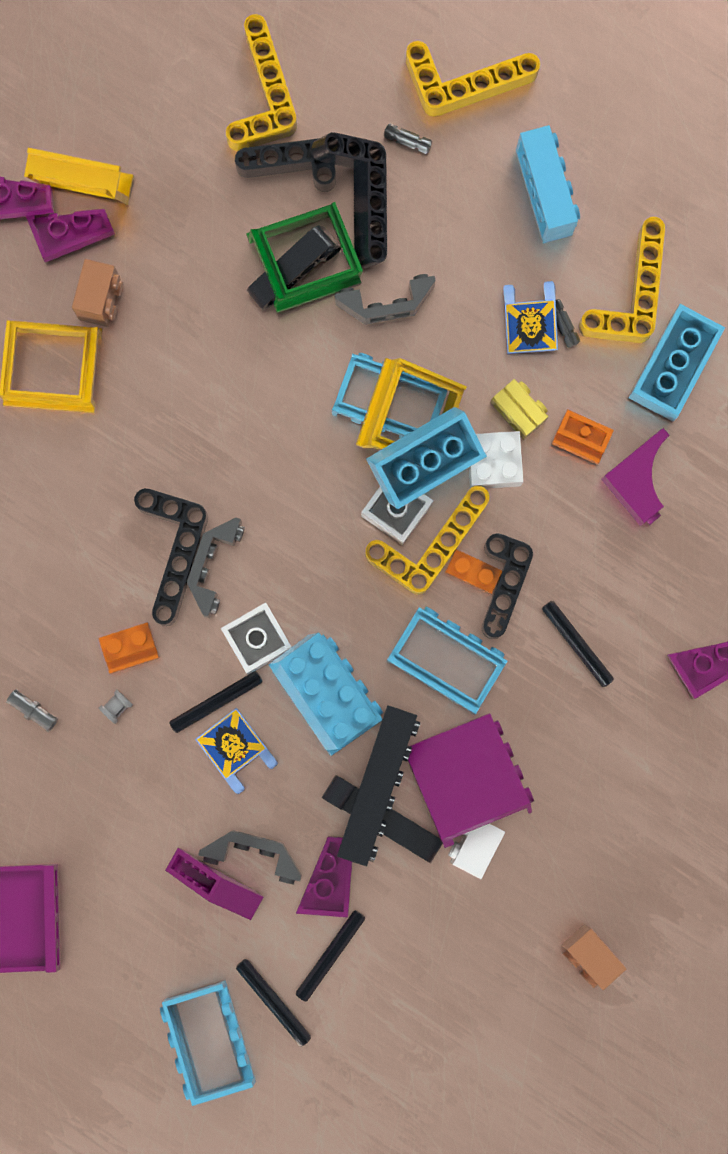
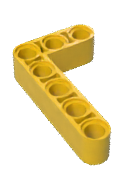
M258 14L248 16L245 19L244 28L246 40L269 111L234 121L227 126V142L234 151L260 146L289 137L297 129L296 113L264 17ZM253 27H260L262 29L258 33L250 31ZM263 49L269 51V53L265 56H260L257 54L260 50ZM269 72L277 74L273 79L264 77ZM276 95H281L284 97V100L274 102L272 98ZM283 118H288L292 121L286 126L279 123ZM261 125L268 128L264 133H259L255 129ZM235 133H242L244 135L240 140L231 138Z
M413 41L408 45L406 51V65L425 113L432 117L449 113L530 84L537 78L540 68L538 56L533 53H525L442 83L430 51L424 42ZM419 53L423 58L416 60L411 55ZM530 65L534 70L527 72L522 66ZM506 73L511 78L509 80H502L499 75ZM426 75L431 77L432 81L423 82L420 80V77ZM481 81L486 83L487 87L478 88L475 83ZM454 90H461L464 95L457 97L452 92ZM437 98L441 103L432 105L429 103V100Z
M647 218L638 234L631 312L623 313L597 309L586 311L579 322V330L584 336L644 343L653 334L656 324L665 236V224L660 218ZM646 228H655L657 235L652 236L648 234ZM643 252H652L655 259H646ZM641 276H649L653 284H644ZM646 300L649 302L650 308L642 309L638 301ZM594 319L598 327L589 328L585 320ZM611 322H619L623 330H613ZM636 325H644L648 333L640 334L636 330Z
M474 486L466 493L417 564L381 540H373L367 545L365 550L367 561L411 593L417 595L425 593L489 502L488 491L482 486ZM474 493H479L483 496L484 503L475 505L471 502L470 496ZM458 514H466L470 520L469 524L465 526L459 525L456 522V516ZM445 534H450L454 537L455 544L451 547L444 546L441 542V537ZM372 547H381L384 551L383 557L380 559L372 558L369 553ZM430 555H436L440 559V565L432 568L427 564L426 558ZM395 561H400L405 566V570L400 574L393 573L390 568L391 564ZM422 576L426 581V585L421 589H417L412 585V578Z

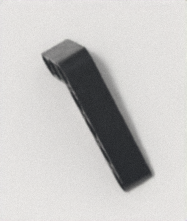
M331 132L313 142L311 147L312 154L320 162L354 169V250L361 267L369 268L385 261L387 257L386 150L381 143Z
M144 488L139 490L134 497L136 507L146 515L179 524L152 609L153 619L158 624L170 626L175 623L188 585L187 580L207 526L208 514L200 504ZM147 495L152 496L154 499L153 504L147 508L142 507V498ZM170 503L178 505V510L173 515L165 514V507ZM198 510L203 514L202 519L196 523L191 522L189 515L191 512ZM188 534L195 537L194 544L190 547L182 546V538ZM185 559L187 561L186 569L181 572L175 571V561ZM171 583L179 585V592L175 596H168L166 593V588ZM164 607L170 608L171 617L166 621H161L158 617L159 611Z
M335 775L321 798L340 810L351 814L359 788ZM391 809V812L385 811L382 821L387 822L383 835L425 861L432 863L442 846L441 839L395 810Z

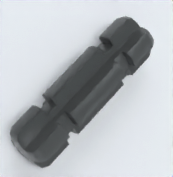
M391 123L386 126L384 131L385 138L392 141L396 139L397 143L412 149L418 148V151L425 154L430 151L432 146L431 139L426 137L420 138V135L403 128L399 130L397 129L398 126Z
M557 299V327L561 335L565 336L564 341L567 347L570 348L580 342V338L577 332H574L575 328L567 312L563 311L564 306L561 300Z

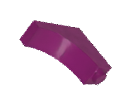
M664 428L601 479L640 526L645 522L651 525L661 516L658 511L664 507L656 495L652 481V466L655 455L661 444L670 436Z
M177 848L165 870L207 901L249 920L252 919L264 898L250 887L217 871L180 848Z

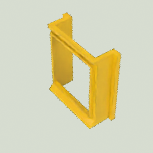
M33 148L27 149L28 156L24 177L40 184L50 185L51 187L115 199L128 205L134 175L121 172L120 166Z
M7 320L0 380V397L3 399V406L94 413L93 385L98 339H102V328ZM17 332L84 338L79 395L11 390Z
M385 358L356 445L363 448L373 447L382 450L395 442L380 436L402 371L450 391L443 413L453 407H459L463 392L467 386L402 358L393 360Z

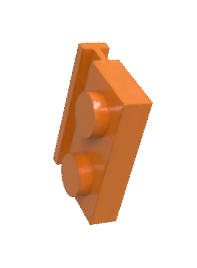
M567 409L552 445L598 465L614 430Z
M148 622L98 638L109 674L159 659Z

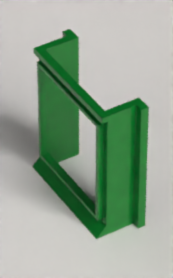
M335 202L258 229H250V232L246 233L249 243L255 244L275 294L274 306L277 313L362 283L360 277L363 270ZM330 217L350 269L287 290L267 238Z

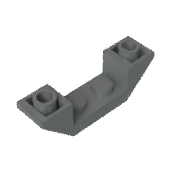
M428 274L414 276L413 280L409 281L411 300L407 301V298H399L393 300V304L373 303L368 305V308L363 309L360 289L344 288L335 294L336 306L365 325L415 316L433 290L436 280L435 276L428 277Z
M236 517L203 533L187 580V584L203 616L209 619L212 613H217L220 599H217L218 594L216 592L199 587L200 582L205 583L209 569L206 568L209 558H214L217 549L214 541H220L232 546L235 545L236 540L241 541L245 527L241 526V519Z
M233 830L199 850L198 855L204 857V862L218 865L219 861L224 862L226 860L230 842H234V848L249 851L250 847L260 849L259 854L274 858L275 853L280 854L275 875L280 876L279 881L294 885L295 880H301V872L284 843Z

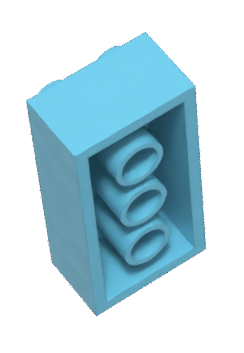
M550 125L520 133L516 147V153L543 244L572 236L575 227H577L578 219H580L579 208L577 204L573 205L571 199L573 195L571 182L565 179L566 165L562 156L559 157L557 148H559L556 133H552Z
M679 304L628 398L673 422L679 416L725 327Z
M453 407L366 458L388 502L399 509L487 456L466 413Z
M319 632L307 635L268 664L326 750L339 749L377 719Z

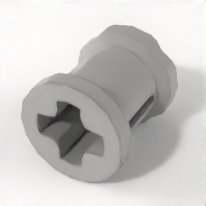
M118 690L114 692L115 695L104 706L101 705L99 707V710L114 724L118 722L117 718L128 707L131 708L133 705Z

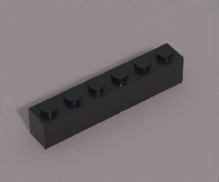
M387 705L337 857L366 867L369 861L374 862L379 848L374 846L377 836H383L387 822L382 821L385 811L391 812L395 797L391 796L394 785L399 787L404 772L399 770L402 760L407 762L412 747L408 746L410 736L416 737L420 722L416 721L417 715Z

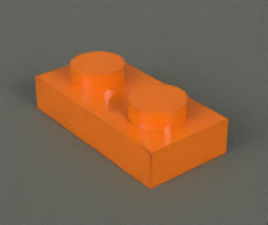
M456 549L445 573L491 595L502 570Z

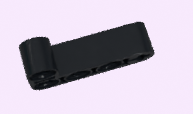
M317 139L240 149L235 155L237 172L244 178L312 170L313 182L317 190L328 192L336 184L335 165L320 162L312 154L311 147ZM293 153L303 155L300 160H292L290 158ZM269 156H275L278 158V160L273 164H269L265 161L266 158ZM257 158H260L261 165H258ZM244 160H249V166H244ZM325 173L329 174L331 179L325 182L319 180L318 177Z
M318 225L312 228L276 261L287 290L296 285L318 263L329 261L341 250V245L326 227ZM265 271L247 289V292L263 311L274 305L275 294Z
M498 533L492 534L484 545V550L488 557L505 563L482 623V633L489 639H497L506 631L533 558V550L530 545ZM493 540L500 541L503 544V551L499 553L493 552L490 549V542ZM517 549L524 550L527 553L526 561H517L514 557V551ZM507 573L516 574L518 584L514 586L507 584L505 575ZM503 596L509 600L510 605L508 609L502 610L496 605L498 597ZM492 611L497 615L506 616L505 619L503 617L499 618L497 626L500 628V631L497 630L494 634L490 632L491 628L487 626L495 620L496 615H492Z

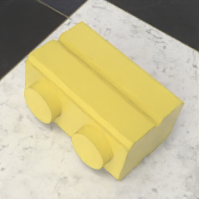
M513 379L491 399L490 403L515 431H520V437L525 440L547 420L548 415L546 413L548 410L541 401L537 400L535 402L529 396L531 391L522 381L518 383Z

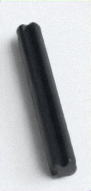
M550 601L542 608L543 612L600 685L606 687L614 680L613 676L556 603Z
M254 671L169 722L172 730L175 733L184 730L262 683L260 675L257 671Z
M356 910L353 911L296 991V996L302 1001H308L365 921L363 914Z
M247 959L242 960L236 966V970L298 1045L302 1047L308 1043L311 1035Z

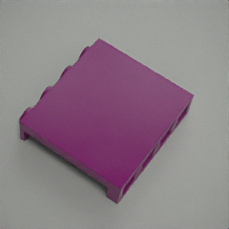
M490 713L411 745L412 750L408 763L444 848L454 845L453 838L521 810L527 809L528 813H532L531 803L534 802L529 787H523L520 781L524 779L522 771L518 764L513 765L511 758L514 757L512 749L508 742L503 743L501 736L504 735L502 727L498 720L493 721Z
M58 864L0 866V973L46 971V973L59 971Z

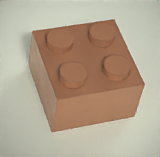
M84 259L72 304V309L79 320L109 327L110 320L114 321L117 312V306L114 305L116 296L120 297L123 290V282L115 266Z
M585 924L562 944L566 950L562 954L575 968L580 965L583 969L580 974L593 988L598 986L605 990L627 970L597 934Z

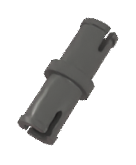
M17 689L9 695L6 703L22 712L24 718L27 720L32 719L46 729L47 732L51 731L58 721L57 717L41 708L39 702L31 701Z

